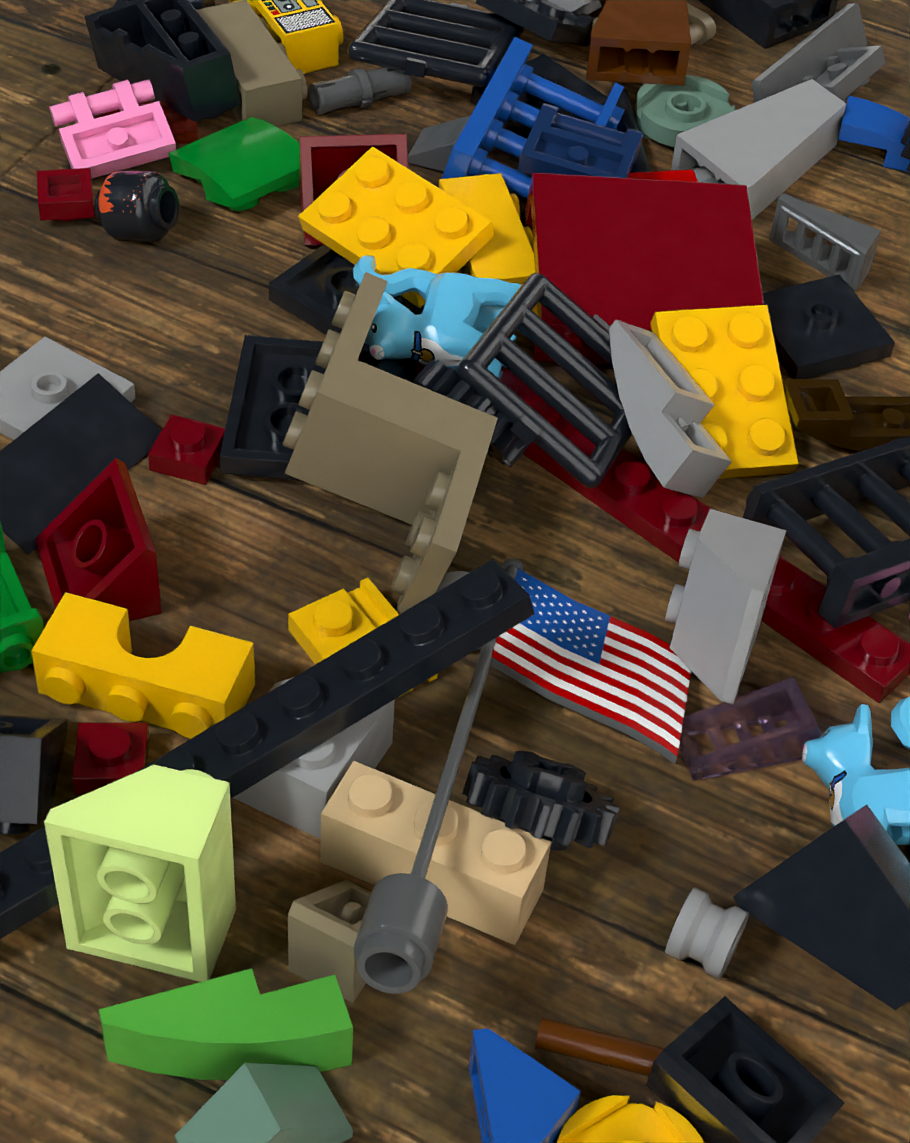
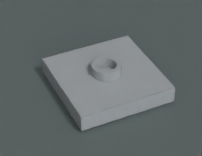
M43 337L0 371V433L15 440L98 373L130 402L136 399L134 383L59 343Z

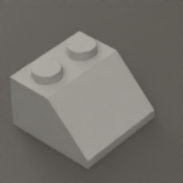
M710 509L701 531L689 529L678 566L689 569V574L685 586L675 584L666 611L665 621L676 624L670 649L720 701L734 704L757 637L786 530Z
M290 679L276 682L270 689V691L274 690L275 688L279 687L280 685L284 684ZM395 699L233 798L321 839V812L352 762L356 761L375 769L393 741Z

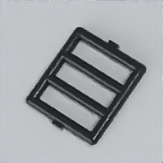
M388 0L349 44L347 53L354 61L405 71L407 75L421 78L430 76L484 87L490 82L514 37L520 38L524 28L496 13L471 9L468 5L453 2L447 4L432 0Z
M534 273L525 280L461 360L457 372L465 383L470 385L482 398L489 399L492 402L491 405L513 424L510 431L529 446L534 442L581 484L588 488H595L602 483L632 435L619 397L617 384L534 313L532 309L538 302L541 303L613 367L609 328L611 326L597 314L593 317L587 314L543 274ZM519 330L616 416L611 424L608 425L514 343L510 338L515 331ZM494 358L596 446L589 457L487 369Z

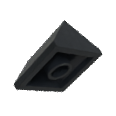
M726 996L661 1051L653 1062L646 1086L665 1104L686 1118L708 1143H811L845 1103Z

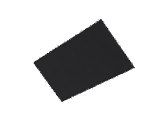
M99 373L96 374L0 451V522L3 532L29 555L37 548L35 538L115 458L125 462L127 470H129L149 453L161 430Z

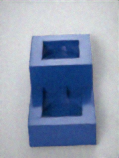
M849 96L838 140L885 149L886 155L883 167L909 172L907 167L910 160L901 157L905 147L901 143V139L910 118L886 106Z

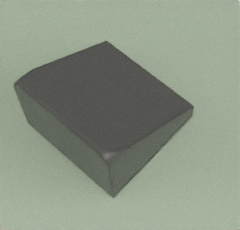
M462 117L423 128L408 154V163L444 172L451 151L470 117Z

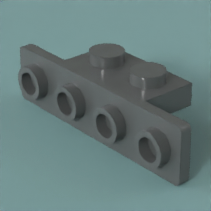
M847 4L753 80L754 103L811 79L815 80L843 102L857 88L866 85L869 82V78L884 66L886 62L882 45L867 46L859 4Z

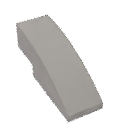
M615 320L609 328L612 364L619 397L630 430L640 451L664 488L703 498L732 462L701 425L702 420L713 408L714 403L655 333Z

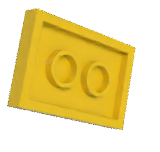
M371 147L298 216L303 231L354 265L362 256H374L376 261L375 272L380 275H391L408 268L425 270L435 274L457 273L495 236L491 220L374 147ZM409 291L401 294L402 297L419 308L425 304V299L418 292Z
M756 305L655 312L651 320L652 332L657 335L714 403L713 408L702 420L701 425L732 461L718 479L793 473L798 466V459L768 306Z

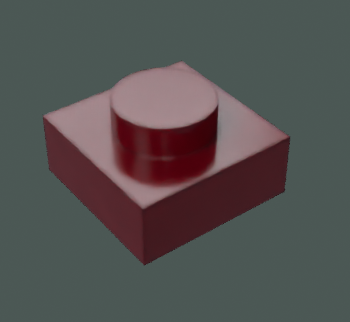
M90 168L37 171L40 221H73L80 218H95Z
M171 414L148 453L149 471L206 485L220 461L225 428Z
M78 723L72 778L75 795H85L127 777L148 765L150 740L148 723Z

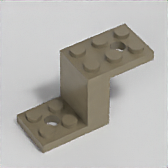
M365 272L356 295L344 291L331 323L342 329L341 334L330 329L328 330L315 365L326 369L325 374L315 370L311 371L299 401V406L310 411L308 415L296 411L288 429L283 446L294 451L285 474L412 525L405 545L410 546V553L414 554L413 558L407 555L403 556L390 589L400 594L396 611L398 614H401L435 594L457 553L498 418L358 361L388 282Z

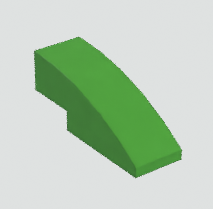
M251 968L98 1009L108 1061L151 1073L199 1080H229L244 1063L317 1066L320 1072L352 1065L353 1025L335 974L260 994Z

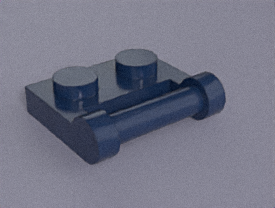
M543 103L520 154L518 171L531 175L532 173L628 178L633 164L636 162L644 132L628 128L627 133L560 114L559 107Z

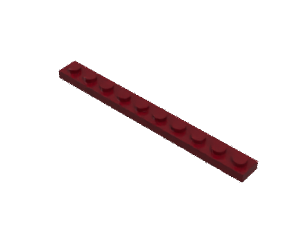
M419 361L416 364V376L426 366ZM502 367L501 381L589 457L596 446L520 379ZM534 442L523 453L678 563L689 529L701 531L711 509L690 494L664 488L649 466L624 449H622L602 483L595 488H588L581 484ZM779 555L761 621L870 698L880 703L910 675V644L869 616L834 629L818 613L827 587Z

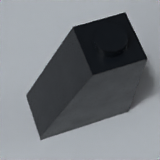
M867 804L733 896L741 909L748 911L751 916L892 1009L896 1010L910 1001V863Z

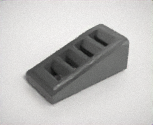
M782 193L778 198L769 240L827 277L840 274L849 287L857 291L870 272L881 230ZM789 217L798 222L796 232L787 229ZM808 228L815 232L814 239L806 237ZM825 240L830 241L833 245L825 244Z

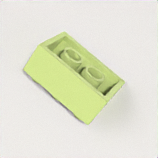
M152 765L50 809L44 823L67 949L199 982L210 980L236 911L229 782L214 779L210 775L198 770L179 771Z

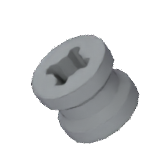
M696 887L693 888L674 924L666 946L665 955L678 961L689 957L701 963L707 975L720 980L740 941L749 912L737 906L728 909L719 907L712 903L709 893Z

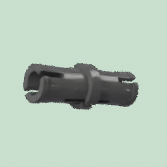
M387 67L366 71L363 68H356L350 70L346 76L311 83L308 89L309 100L312 109L316 110L315 113L319 116L357 105L360 109L370 107L373 101L408 94L411 91V77L405 74V71Z

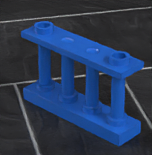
M514 37L456 141L442 179L501 173L509 191L528 199L532 177L489 158V152L486 151L492 152L495 147L520 159V154L527 139L504 129V123H507L510 119L532 129L540 110L519 101V95L522 96L523 92H526L591 123L616 130L625 110L616 106L624 86L615 83L605 105L599 104L532 73L534 68L527 65L526 62L533 45Z

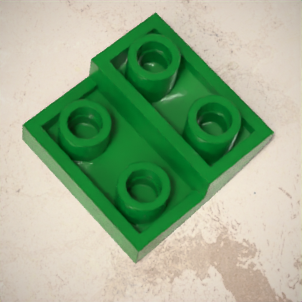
M255 117L245 119L168 153L174 173L196 179L197 182L202 183L207 201L227 206L232 211L253 208L260 203L259 198L273 191L291 190L299 186V142L275 125Z

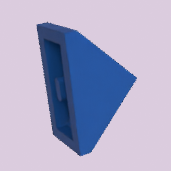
M489 1028L473 1030L468 1069L481 1143H557L564 1124L577 1110L581 1091Z

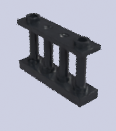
M910 436L898 438L892 442L774 480H766L753 486L746 499V509L742 518L786 530L785 536L828 576V587L818 613L834 629L910 600V539L891 542L852 506L870 500L910 536V503L896 491L910 486ZM825 514L867 554L856 558H845L806 520Z

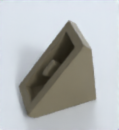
M344 880L294 900L288 913L289 971L308 981L335 974L343 998L354 1003L366 984L357 970L354 944L372 892L348 880Z

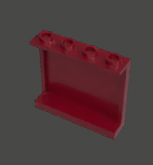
M532 173L525 217L526 227H532L535 273H540L547 277L591 317L597 314L609 326L615 320L652 332L651 320L655 312L764 305L747 185ZM537 303L538 316L593 364L610 365L541 303ZM535 346V361L554 362Z

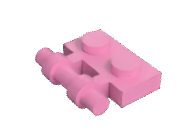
M149 79L130 84L128 80L112 84V90L86 97L83 92L68 96V102L49 107L55 127L75 122L74 125L59 129L61 142L71 169L90 168L91 178L93 179L115 171L169 157V152L176 150V142L160 102L157 101L143 106L138 105L155 99L153 87ZM118 109L120 110V112H118V113L110 114V115L103 116V117H99V118H96V119H94V117H93V116H96V115L104 114V113L111 112V111H115V110H118Z

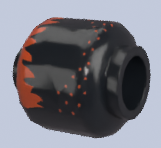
M115 171L105 179L100 191L96 195L95 212L107 234L115 240L155 242L161 240L168 233L169 229L176 224L179 215V200L175 189L158 172Z

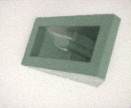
M244 1063L175 1134V1143H342L353 1137V1129L317 1066Z

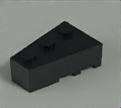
M132 0L84 16L98 69L120 81L128 80L130 84L149 79L155 95L154 100L159 101L161 104L194 122L219 117L225 111L241 106L230 51L189 0Z

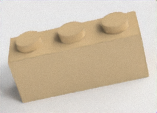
M353 761L321 812L320 862L372 885H375L379 880L388 875L398 873L411 874L435 794ZM449 800L425 879L435 884L444 894L448 903L447 917L516 945L544 889L551 841L543 838H534L529 832L519 828L509 829L505 827V823L485 817L478 811Z

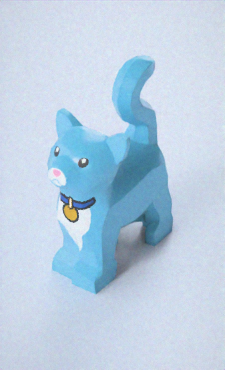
M370 255L362 256L353 268L354 279L358 286H360L365 272L388 281L365 339V343L369 346L370 354L377 360L412 358L425 365L431 359L439 360L448 369L451 367L456 372L461 360L521 287V284L509 283L499 279L473 277L461 273L435 274L414 268L404 269L391 275H380L375 272V257ZM409 291L418 292L425 299V307L422 314L414 315L393 297ZM513 334L510 339L515 343L517 336ZM494 358L487 369L501 380L503 365Z
M910 697L899 700L891 711V727L902 745L910 750ZM861 704L857 708L852 723L831 726L820 738L806 741L803 747L802 761L816 772L829 790L830 817L833 826L867 804L896 845H910V767L875 770L871 766L873 748L871 711L868 705Z

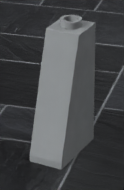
M808 80L677 134L671 170H694L697 181L702 183L747 185L753 220L836 146L846 103L815 80Z

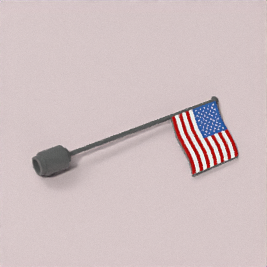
M515 558L505 560L501 567L530 595L535 614L482 646L411 874L398 873L388 875L375 884L354 944L357 970L361 978L374 989L385 993L400 994L414 989L419 981L423 980L430 973L448 913V903L442 891L425 878L490 665L548 700L628 734L660 753L674 765L678 756L691 670L670 649V644L647 631L567 597L525 573L523 563Z

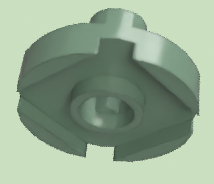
M686 75L684 86L645 83L637 94L635 119L639 131L644 132L643 138L653 139L664 145L675 147L677 134L735 111V105L732 107L729 105L730 94L719 84L699 76Z

